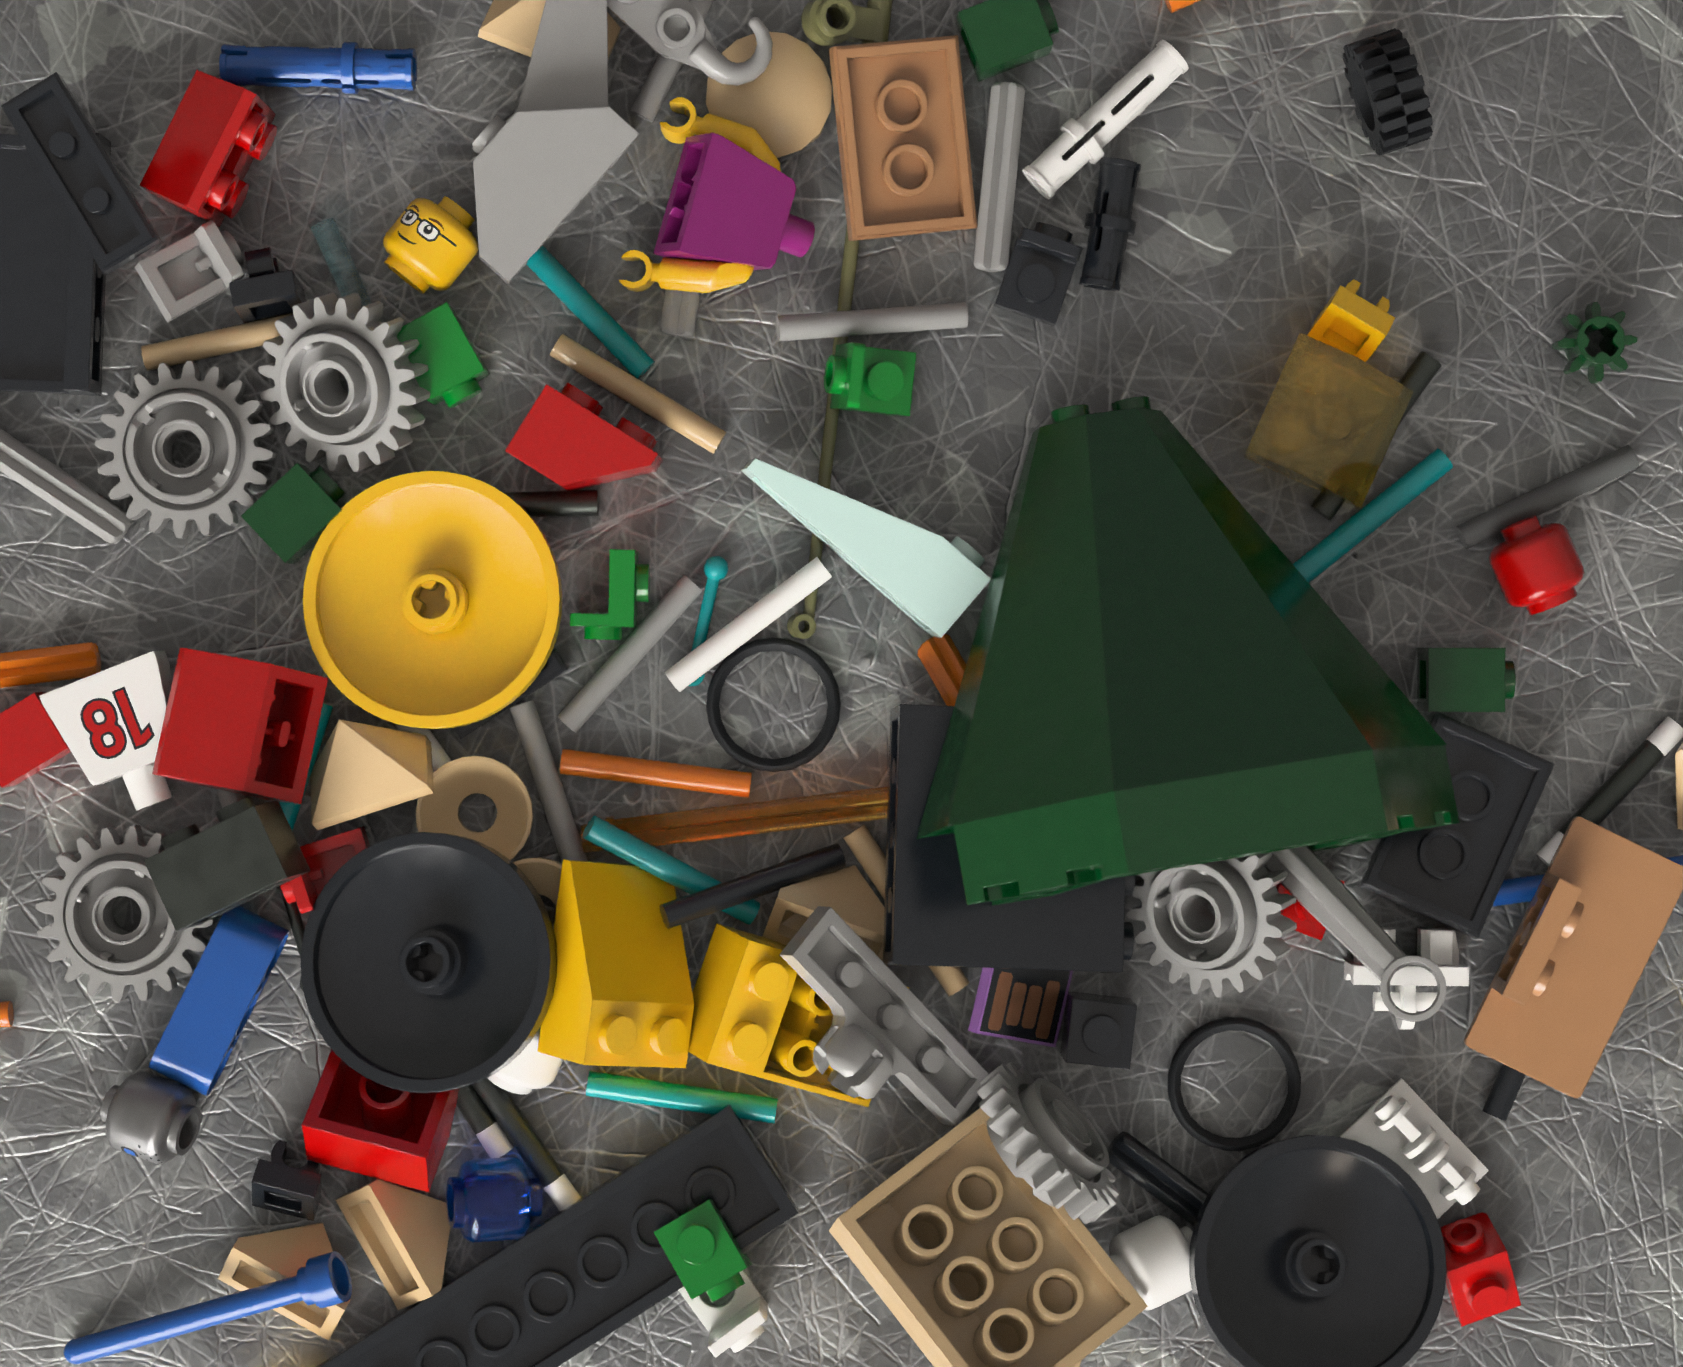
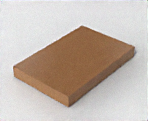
M958 35L829 48L848 240L857 241L977 228Z

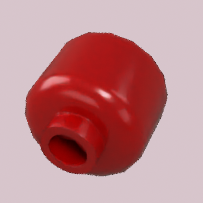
M1534 515L1501 529L1505 541L1494 547L1490 552L1489 562L1505 600L1509 605L1520 608L1526 607L1529 615H1533L1563 604L1577 596L1574 586L1578 585L1583 579L1585 572L1570 534L1564 525L1549 523L1541 526L1537 515Z

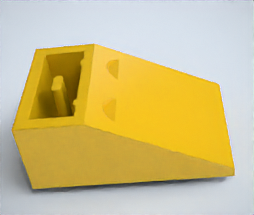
M716 923L693 990L694 1011L688 1052L708 1064L869 1107L871 1099L866 1100L860 1096L853 1098L841 1092L828 1081L833 1068L829 1066L822 1075L813 1063L814 1047L831 1027L833 1014L830 1007L779 955L787 945Z

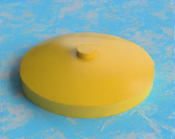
M444 471L412 472L383 480L365 489L341 508L342 511L327 524L312 551L303 588L304 621L312 650L320 666L340 692L354 704L383 720L414 728L445 729L483 720L501 711L528 689L540 674L554 648L562 617L563 599L559 569L553 551L544 533L525 509L497 488L481 480Z

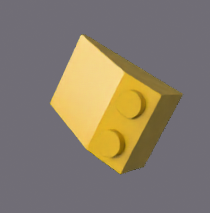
M563 859L553 929L557 950L556 982L548 1012L540 1028L537 1052L582 1065L686 1068L694 999L682 927L678 925L668 929L660 913L661 904L677 899L675 886L632 864Z

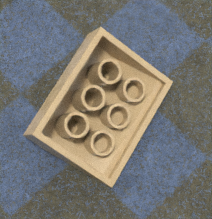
M981 1108L841 1214L830 1228L829 1232L934 1367H1074L1148 1307L1079 1218L1073 1220L1063 1205L1057 1209L1044 1203L1033 1195V1188L1023 1178L1014 1176L990 1139L987 1130V1120L990 1117Z

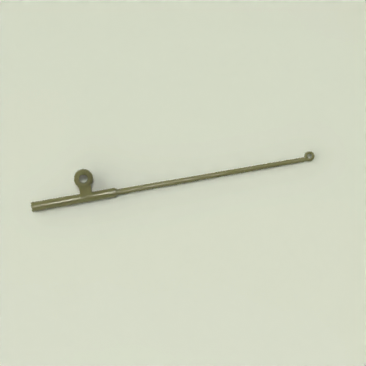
M810 0L802 12V28L806 36L813 43L820 46H833L843 41L861 44L888 42L893 0H867V7L856 6L850 0ZM827 12L830 14V16H831V18H832V21H833L832 27H831V26L829 25V23L827 22V19H826V13H827ZM847 225L837 311H849L852 309L860 240H848ZM848 336L834 337L832 355H835L836 345L848 343ZM830 393L827 394L817 483L830 489L839 418V409H830ZM812 533L809 562L816 557L821 561L823 542ZM818 588L805 597L803 613L794 614L789 618L787 630L791 636L807 639L815 633L816 622L814 618ZM800 621H803L805 624L803 631H800L798 628Z

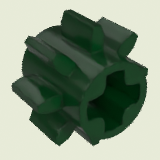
M1592 302L1586 306V321L1584 322L1571 313L1564 315L1560 320L1569 331L1564 339L1552 343V349L1564 350L1569 360L1563 372L1567 375L1580 368L1588 369V379L1591 384L1602 381L1604 376L1603 365L1605 364L1617 372L1626 370L1629 366L1620 355L1624 347L1637 342V337L1625 335L1620 325L1626 313L1620 311L1610 317L1601 316L1599 303ZM1598 330L1604 336L1599 343V347L1603 352L1590 356L1585 350L1590 342L1586 334Z

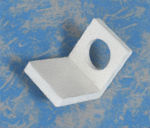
M744 1270L739 1273L745 1284L735 1289L732 1299L721 1306L707 1304L700 1295L691 1300L685 1287L678 1290L708 1330L709 1339L707 1347L715 1358L728 1348H731L734 1353L742 1350L765 1331L761 1324L767 1321L768 1303Z

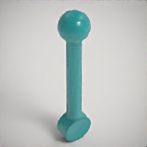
M720 556L709 557L704 564L707 582L691 651L707 640L719 582L728 573V563ZM705 674L689 686L699 685L703 681Z

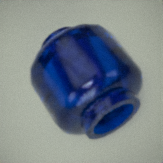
M515 1157L475 1159L464 1162L458 1170L457 1177H449L447 1180L446 1205L449 1225L451 1228H459L463 1237L472 1243L523 1238L529 1229L531 1217L541 1216L543 1196L540 1179L529 1178L524 1164Z

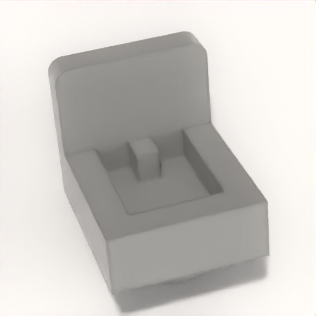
M213 220L202 224L194 233L139 261L135 266L136 271L167 323L229 290L230 282L239 281L245 276L241 265L244 264V258L240 247L228 231L220 232Z

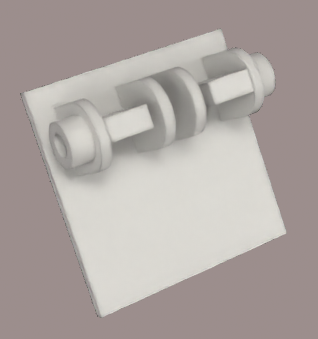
M1402 1078L1339 1136L1370 1146L1397 1163L1420 1187L1429 1201L1437 1220L1455 1202L1458 1201L1461 1205H1465L1471 1201L1480 1191V1187L1476 1183L1489 1171Z

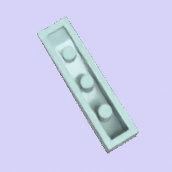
M756 458L748 461L741 469L746 476L931 637L942 638L991 580L989 576L979 569L985 562V559L958 536L950 543L938 534Z

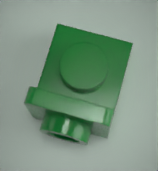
M855 342L836 345L835 355L829 356L824 372V389L826 393L831 394L830 409L899 417L910 416L916 353L866 347L863 343Z

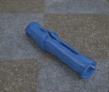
M344 42L342 48L246 47L229 44L221 46L222 54L219 57L220 79L237 86L342 88L344 94H358L359 89L373 88L411 91L416 89L417 55L414 48L392 50L359 48L357 42Z

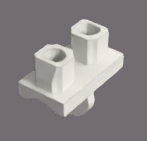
M1382 927L1383 930L1395 942L1396 929L1392 927ZM1444 927L1417 928V956L1427 958L1439 967L1445 977L1446 986H1469V967L1459 962V949L1455 930ZM1355 956L1354 960H1344L1345 980H1351L1353 985L1381 984V981ZM1420 966L1404 967L1397 971L1390 981V985H1396L1395 992H1390V996L1396 1004L1395 1006L1409 1013L1428 1009L1437 996V993L1416 992V986H1437L1433 974ZM1373 992V1010L1389 1011L1382 1000L1381 992ZM1396 1017L1399 1030H1412L1414 1028L1415 1022L1404 1021Z

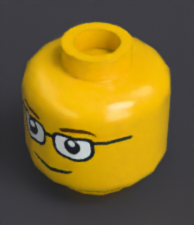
M446 196L443 197L438 205L426 198H416L408 205L384 236L383 246L389 254L384 264L403 281L422 294L429 287L437 291H445L454 283L478 251L477 239L468 230L475 220L461 206Z

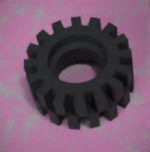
M1394 28L1345 45L1343 48L1345 51L1343 53V61L1346 65V68H1344L1345 76L1350 82V87L1348 88L1350 97L1355 101V112L1357 118L1362 121L1364 135L1366 138L1369 137L1370 146L1373 150H1376L1377 155H1384L1430 139L1433 133L1431 128L1433 120L1427 109L1430 107L1429 98L1423 90L1425 83L1423 76L1419 75L1417 71L1418 63L1415 55L1410 54V45L1406 38L1403 39L1402 32Z

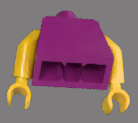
M684 97L672 99L669 102L670 109L678 114L686 115L689 117V120L680 127L671 126L667 122H660L662 134L667 140L676 144L684 143L653 254L664 258L660 263H653L641 251H627L621 258L626 261H643L646 265V272L639 281L631 282L621 279L619 282L628 290L634 292L645 291L654 282H658L660 288L665 290L710 293L745 283L754 270L771 269L776 263L779 250L799 258L803 257L808 252L814 239V223L790 214L796 192V183L792 178L781 172L780 161L757 130L711 113L706 114L704 117L697 116L696 109L691 101Z

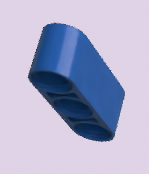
M240 906L225 912L218 922L156 1047L149 1068L208 1096L218 1081L272 973L290 931Z

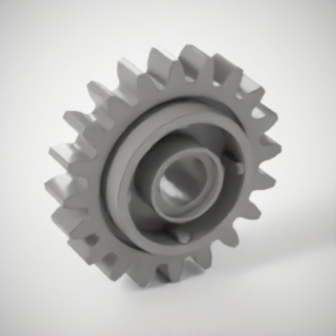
M332 292L316 297L314 302L308 300L293 306V315L278 319L274 323L281 336L266 340L263 343L265 350L274 356L276 361L258 367V372L267 378L273 379L275 384L274 387L260 394L261 399L270 402L277 401L280 405V409L269 420L271 425L288 422L291 425V430L287 434L285 444L289 447L305 440L307 442L305 461L311 463L326 456L329 471H336L350 465L353 472H358L372 466L373 463L379 465L394 458V450L397 451L413 442L407 429L410 430L424 424L425 421L423 415L414 409L412 405L430 398V392L414 384V378L429 371L428 365L411 363L408 359L409 354L414 352L420 343L417 339L400 342L397 339V334L400 332L404 320L398 317L382 323L383 303L377 301L361 308L359 293H351L338 299L335 293ZM339 371L344 375V377L347 380L349 387L348 393L344 390L340 383Z
M187 360L182 369L181 378L177 379L170 365L160 363L158 367V384L154 385L149 378L137 373L134 375L135 384L139 390V395L136 398L120 391L115 392V399L124 408L122 416L102 414L100 419L107 426L115 430V436L95 441V447L113 453L114 459L101 465L97 469L98 474L119 476L120 482L108 493L109 498L122 500L132 496L133 501L127 509L126 517L131 520H137L150 511L149 531L160 534L167 526L168 521L172 519L176 538L187 539L191 530V523L195 520L198 529L204 536H214V517L216 515H219L230 526L238 525L239 522L233 507L234 504L238 502L241 505L251 507L257 500L249 492V486L251 484L260 486L271 485L272 480L264 473L259 472L257 465L259 462H269L277 459V453L259 447L258 442L274 433L275 429L274 426L269 424H253L252 422L253 418L265 406L262 401L257 399L240 404V399L247 387L246 383L238 379L230 383L224 390L222 389L224 381L223 369L213 366L206 374L205 379L201 381L197 363ZM192 432L200 440L201 455L192 466L181 468L173 459L172 446L179 436Z
M140 825L129 826L123 843L120 841L119 835L113 826L103 828L100 837L101 848L88 836L78 838L76 842L81 859L79 860L76 856L68 853L59 854L56 860L61 869L65 871L66 876L49 875L42 879V883L49 890L56 893V899L36 904V910L44 914H51L54 917L52 924L37 931L38 937L58 938L59 946L47 956L48 961L55 962L66 957L71 960L72 964L67 969L64 977L67 983L83 976L85 973L88 974L87 995L90 997L97 995L102 991L106 983H109L111 985L113 1002L120 1003L127 997L131 984L134 986L138 998L141 1001H146L152 998L153 979L157 981L161 988L168 992L177 987V980L172 968L175 967L180 972L188 975L194 973L197 965L193 958L189 956L188 950L204 952L209 942L205 937L197 933V929L216 924L218 918L215 917L201 925L176 932L143 861L164 851L160 840L167 836V832H156L146 845L143 843V832ZM120 896L132 898L141 909V921L134 931L121 928L114 920L113 906Z
M1273 852L1138 874L1143 879L1135 882L1132 896L1140 899L1142 905L1127 912V916L1135 921H1143L1146 925V929L1136 936V943L1147 944L1153 942L1156 946V950L1152 954L1149 963L1152 966H1156L1166 960L1171 963L1169 982L1174 984L1190 975V988L1193 994L1197 995L1211 987L1216 997H1222L1234 989L1239 993L1244 992L1256 985L1258 980L1264 979L1277 970L1274 961L1285 956L1291 950L1288 944L1280 937L1297 929V924L1281 914V910L1296 902V897L1277 892L1276 886L1287 878L1288 873L1286 870H1276L1274 872L1267 870L1266 864L1270 861ZM1206 899L1212 904L1215 915L1209 910Z
M1009 1062L1007 1065L1002 1063L979 1082L981 1086L976 1089V1092L983 1099L979 1103V1107L990 1117L987 1120V1130L990 1139L1014 1176L1023 1178L1033 1188L1034 1196L1057 1209L1063 1205L1073 1220L1080 1217L1085 1224H1088L1091 1220L1094 1222L1117 1203L1115 1198L1119 1195V1191L1112 1184L1116 1181V1178L1106 1168L1109 1165L1107 1149L1090 1120L1067 1094L1046 1079L1037 1078L1034 1081L1026 1068L1021 1067L1018 1070L1012 1062Z

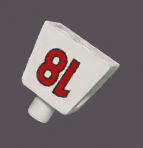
M165 651L149 652L39 696L42 705L93 786L123 777L136 811L172 798L165 777L152 774L173 681L169 660Z

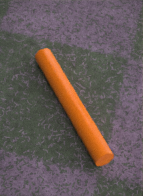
M568 749L562 750L560 774L747 798H749L751 772Z

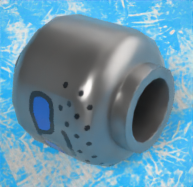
M139 1071L128 1076L120 1086H112L106 1093L100 1110L101 1120L106 1122V1137L111 1147L156 1164H164L172 1160L177 1154L181 1156L186 1154L197 1138L202 1121L201 1110L196 1107V1101L191 1089L145 1071Z

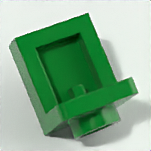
M609 549L608 614L570 613V626L584 627V639L622 640L623 627H637V602H649L650 564H638V551Z
M712 1199L654 1231L656 1238L691 1300L706 1292L713 1303L745 1284L739 1272L748 1268L752 1263L746 1253L742 1254Z

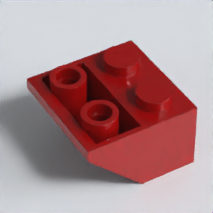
M196 70L139 186L149 193L207 222L213 220L216 226L220 228L225 216L230 218L236 216L246 198L249 184L244 182L243 179L253 159L262 161L274 142L277 126L271 123L276 114L257 94Z
M566 382L561 392L547 384L545 385L505 450L567 491L656 472L663 462L659 454L653 451L658 442L653 435L624 417L620 419L616 427L599 417L604 407L599 405L600 403L568 382Z
M180 648L152 774L264 800L301 804L328 678L270 663Z

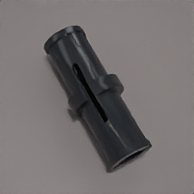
M1103 157L1100 160L1099 181L1093 213H1087L1084 227L1089 229V236L1079 285L1098 290L1120 291V279L1128 236L1134 235L1136 222L1131 220L1138 175L1141 170V164H1137V162L1112 157Z

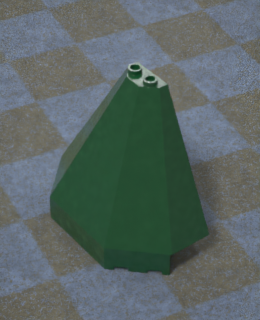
M1139 396L1119 400L1111 404L1112 411L1090 414L1089 405L1085 404L1053 410L1051 412L1052 424L1039 427L1033 432L917 835V839L950 833L955 834L967 905L992 901V906L1053 896L1113 878L1305 846L1316 852L1357 845L1402 832L1460 823L1445 749L1447 744L1161 410L1151 409L1149 397Z

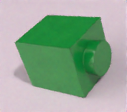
M447 302L404 325L397 334V339L400 342L417 339L420 343L416 350L409 354L408 359L411 363L428 365L429 371L415 379L420 387L430 392V398L427 399L430 403L437 405L445 401L448 408H453L482 391L478 381L490 374L454 309Z

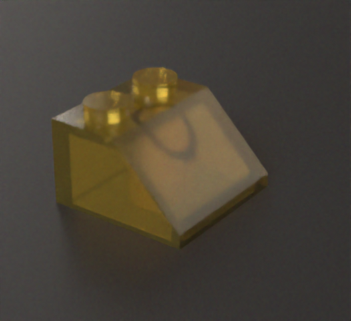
M1299 333L1244 458L1316 490L1333 495L1361 509L1413 391L1363 360Z

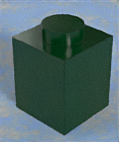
M987 0L959 11L956 18L957 29L978 82L1049 55L1054 44L1051 36L1059 33L1057 21L1048 0Z
M296 463L241 517L285 563L295 564L316 545L327 524L342 511L343 505L338 500L346 492L322 466L319 465L311 472L306 466Z
M1417 648V710L1424 712H1505V699H1513L1516 685L1514 662L1505 661L1506 648Z

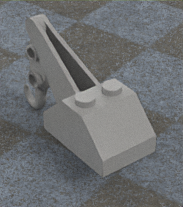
M546 0L517 112L507 123L497 115L472 143V149L478 154L473 160L479 259L504 282L509 284L528 263L529 258L545 244L639 135L634 128L608 107L607 8L659 55L700 69L708 77L721 84L736 86L754 81L766 70L772 58L773 42L769 30L758 17H752L749 20V26L756 36L757 45L755 52L745 62L735 63L728 60L717 50L702 15L688 0Z

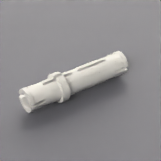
M1163 39L1160 40L1145 58L1118 80L1079 119L1069 118L1060 127L1062 134L1035 161L1022 170L1026 179L1043 197L1048 200L1051 199L1055 192L1088 162L1096 164L1104 156L1102 149L1132 120L1140 115L1176 78L1189 69L1187 62L1170 43ZM1144 79H1147L1148 84L1113 115L1111 110ZM1098 124L1100 129L1064 161L1062 156L1090 129Z

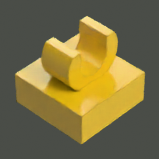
M1354 279L1346 287L1339 286L1315 319L1307 337L1362 368L1387 336L1395 317L1387 313L1390 307V302L1387 298L1382 296L1375 306L1358 296L1356 292L1359 290L1361 283Z

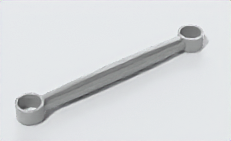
M1308 846L1273 852L1270 861L1266 864L1267 870L1269 872L1276 870L1287 871L1288 876L1281 884L1381 981L1380 992L1386 1008L1394 1016L1408 1022H1419L1429 1019L1440 1010L1446 997L1447 987L1445 977L1435 963L1421 956H1406L1345 885ZM1420 966L1428 970L1435 977L1437 996L1431 1007L1422 1012L1409 1013L1395 1006L1396 1004L1390 996V981L1393 975L1404 967Z

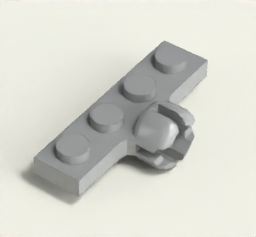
M818 906L779 954L830 1007L833 1014L831 1027L814 1047L813 1063L823 1075L830 1066L833 1068V1071L828 1081L834 1087L853 1098L860 1096L866 1100L874 1098L891 1075H895L941 1124L956 1126L979 1096L976 1089L981 1086L979 1082L989 1075L988 1072L831 907Z

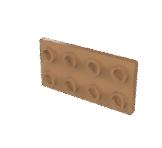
M1573 817L1464 1037L1465 1045L1573 1098L1581 1097L1683 891V866L1582 817Z

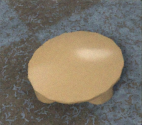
M769 32L773 47L772 58L766 70L754 81L739 86L721 84L708 77L706 105L711 114L756 129L774 155L780 158L801 151L821 135L824 124L831 112L832 84L824 62L807 43L787 33ZM755 34L737 39L721 54L732 62H745L755 52L757 45Z

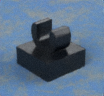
M270 247L245 252L249 279L229 283L233 307L244 324L293 313V306L306 301L304 289L293 270L280 272L278 260L273 258Z
M279 1140L272 1149L271 1162L262 1159L258 1161L252 1179V1206L314 1221L321 1199L322 1174H319L320 1163L308 1160L301 1168L287 1166L284 1163L287 1154V1142Z

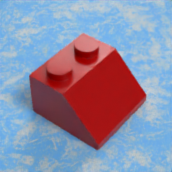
M331 1049L302 1123L307 1160L429 1192L450 1136L459 1089L431 1093L392 1089L362 1076L349 1067Z

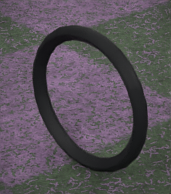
M774 637L751 641L728 655L714 672L708 687L706 702L710 728L724 751L740 764L755 770L769 772L792 770L810 762L820 754L834 735L839 722L841 707L838 684L832 670L821 656L803 644L790 639ZM772 650L788 652L810 664L823 682L828 702L826 720L821 732L813 743L799 753L778 759L761 758L739 747L726 732L719 708L722 687L733 668L749 656Z
M1226 1017L1210 1021L1194 1030L1177 1049L1168 1072V1096L1171 1108L1179 1123L1195 1139L1207 1146L1224 1151L1248 1150L1259 1147L1274 1139L1293 1117L1301 1095V1074L1297 1059L1289 1044L1276 1031L1265 1024L1247 1018ZM1229 1030L1249 1032L1268 1041L1279 1053L1285 1064L1288 1076V1093L1284 1106L1277 1118L1265 1129L1241 1138L1222 1137L1202 1128L1190 1116L1181 1094V1074L1192 1050L1206 1038Z

